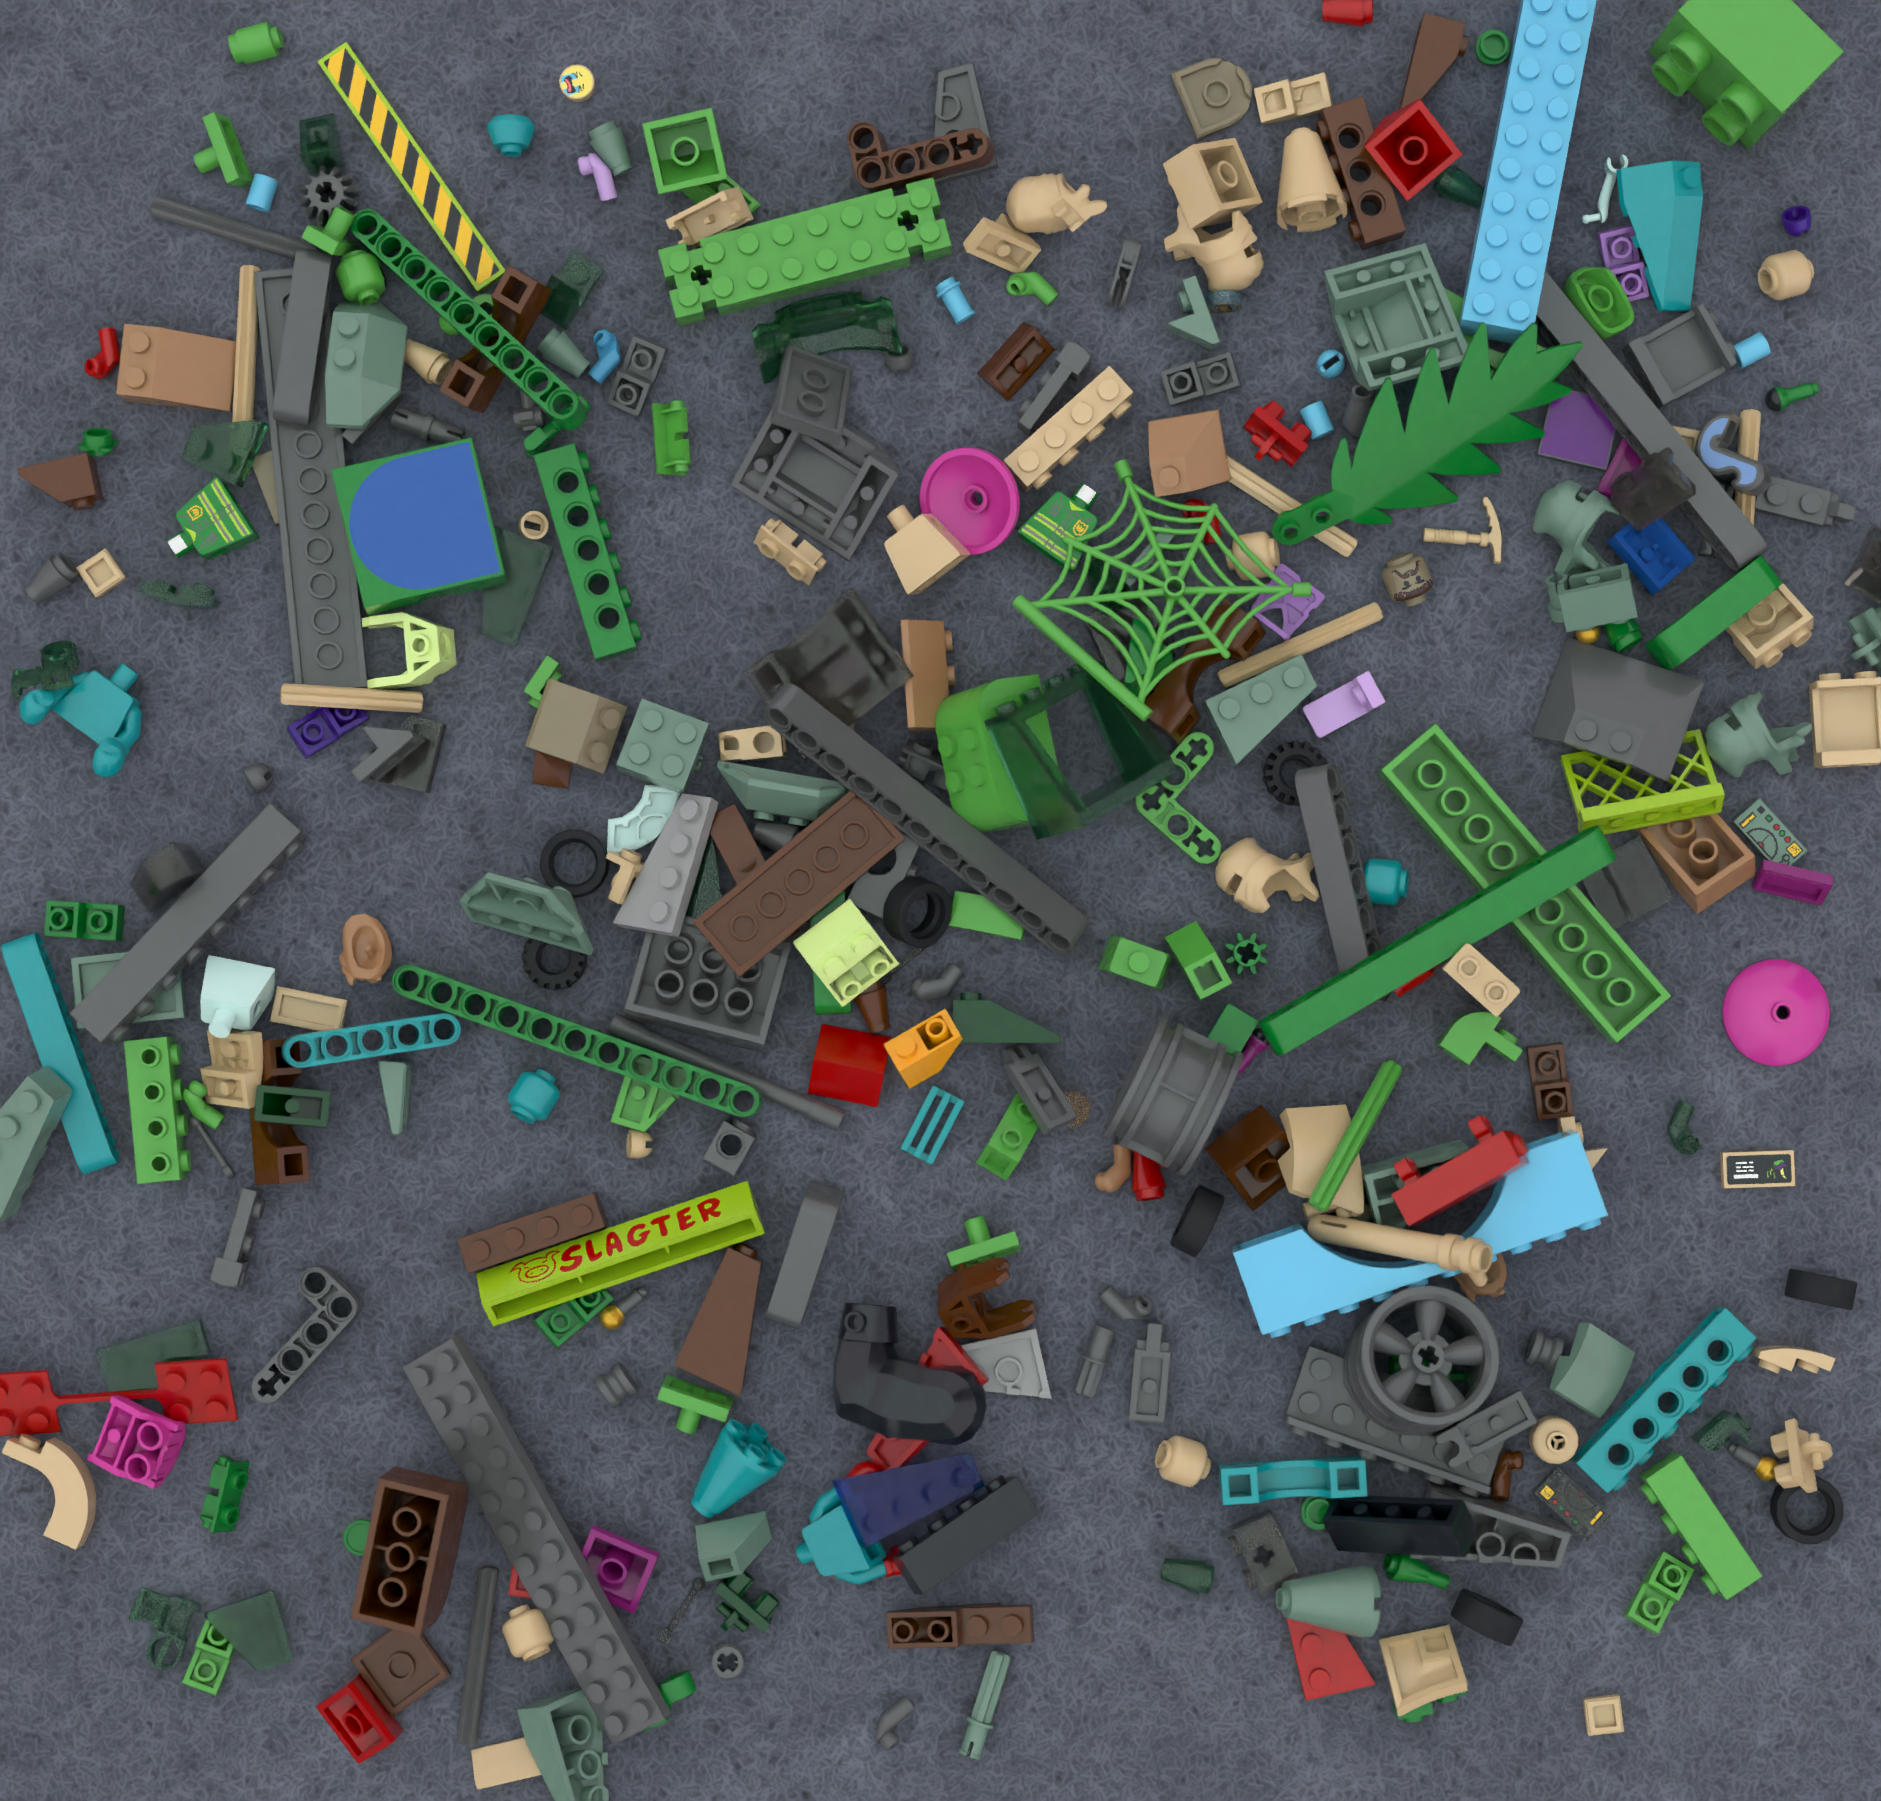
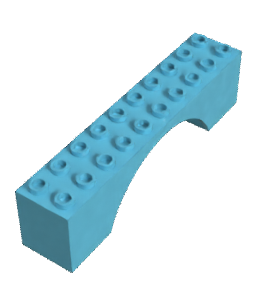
M1570 1129L1564 1131L1565 1137L1562 1136V1132L1527 1143L1529 1153L1525 1155L1530 1163L1497 1181L1484 1210L1460 1236H1463L1464 1239L1468 1237L1481 1239L1485 1244H1489L1492 1248V1262L1498 1260L1496 1256L1498 1253L1507 1250L1511 1251V1254L1521 1253L1531 1249V1242L1541 1238L1545 1239L1546 1243L1567 1236L1565 1231L1567 1229L1580 1227L1582 1231L1600 1225V1218L1608 1216L1578 1132ZM1300 1223L1232 1246V1251L1262 1335L1270 1333L1271 1338L1291 1332L1290 1325L1304 1321L1305 1326L1319 1323L1326 1319L1325 1313L1337 1309L1339 1314L1360 1308L1359 1302L1371 1297L1374 1302L1388 1299L1394 1295V1289L1406 1286L1408 1289L1429 1284L1427 1279L1429 1277L1440 1274L1442 1278H1448L1462 1273L1461 1270L1441 1269L1438 1264L1412 1259L1379 1262L1351 1257L1335 1251L1321 1242L1315 1241L1313 1237L1308 1235V1232Z

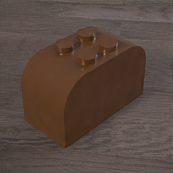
M398 1466L393 1467L379 1478L351 1619L421 1636L437 1621L445 1605L453 1576L468 1500V1486L466 1483Z

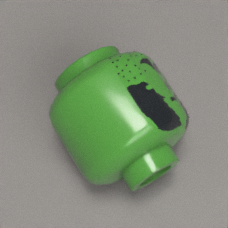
M355 250L345 254L335 269L342 294L349 302H359L360 305L374 304L380 299V295L387 287V280L379 259L364 250Z

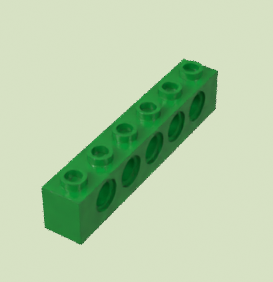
M575 443L533 455L595 660L601 662L638 651L636 641L642 640V635L637 620L630 621L626 608L632 606V602L626 585L620 587L616 574L622 572L616 552L609 553L606 540L612 537L606 518L599 520L595 506L602 504L595 484L590 486L588 484L585 473L591 471L586 451L579 452ZM569 476L576 477L579 481L577 489L571 493L562 492L560 485L563 479ZM578 510H585L589 514L587 523L581 527L571 525L572 514ZM587 544H596L599 547L598 556L591 561L583 560L581 558L582 548ZM599 577L607 578L609 580L608 590L601 595L592 593V582ZM608 611H615L619 613L620 617L617 626L611 629L602 627V616Z

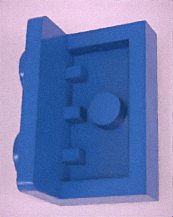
M1651 506L1644 509L1607 541L1652 595L1657 593L1677 574L1695 561V557L1686 545L1681 542L1664 522L1663 518Z

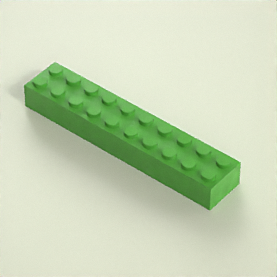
M1436 723L1424 731L1376 773L1478 892L1547 852ZM1576 885L1569 887L1507 924L1609 1043L1620 1041L1671 997L1668 991Z

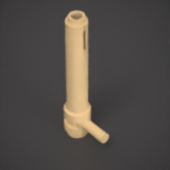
M1321 1213L1317 1216H1312L1308 1222V1235L1317 1242L1438 1264L1441 1269L1450 1271L1461 1270L1462 1273L1468 1274L1478 1287L1484 1286L1488 1281L1485 1272L1488 1271L1492 1262V1248L1481 1239L1471 1237L1464 1239L1463 1236L1450 1233L1441 1236Z

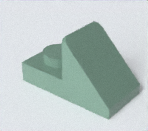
M1195 275L1184 279L1180 286L1181 292L1177 293V298L1183 313L1189 311L1190 315L1169 322L1166 331L1210 351L1217 349L1220 341L1197 277Z

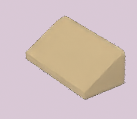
M525 1737L471 1749L477 1790L541 1775L526 1744Z

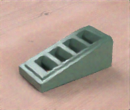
M378 1061L392 1134H405L408 1125L412 1064L410 1062Z

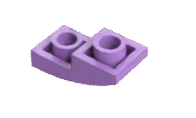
M1628 224L1596 232L1603 267H1608L1615 275L1629 302L1650 297L1647 279L1644 274V262L1640 261L1638 248H1635L1631 238L1635 236L1633 226Z

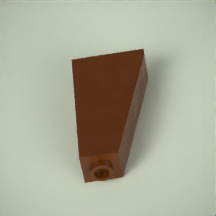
M739 1243L737 1248L731 1245L728 1247L674 1363V1366L736 1395L741 1393L744 1386L763 1260L756 1257L758 1254L757 1250L742 1243Z

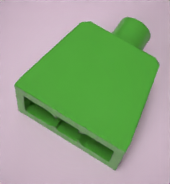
M1110 935L1098 969L1162 991L1173 958L1169 954L1122 937Z

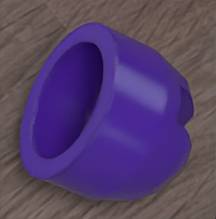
M1793 206L1785 210L1781 215L1783 227L1786 233L1791 236L1800 237V233L1806 234L1811 228L1812 219L1808 207Z

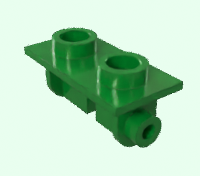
M220 1455L218 1461L213 1462L208 1486L218 1489L219 1492L218 1495L206 1493L200 1519L203 1520L202 1527L210 1529L212 1533L233 1531L234 1525L240 1516L239 1505L242 1492L248 1483L249 1461H233L231 1457Z

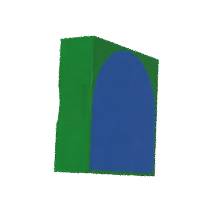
M472 437L331 470L363 605L368 615L419 604L426 599L439 595L462 594L508 583Z

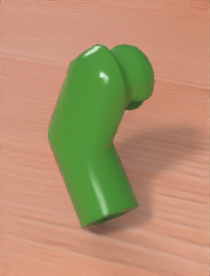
M1037 272L1015 273L1009 277L1006 283V289L1009 294L1013 296L1036 295L1047 307L1060 295Z
M194 1080L190 1083L188 1089L184 1088L183 1099L195 1118L216 1130L224 1120L225 1115L202 1100L207 1094L208 1089Z

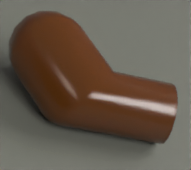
M1507 1449L1500 1454L1493 1473L1492 1500L1498 1502L1509 1501L1512 1470L1520 1471L1524 1466V1456L1520 1451L1512 1452L1511 1449Z

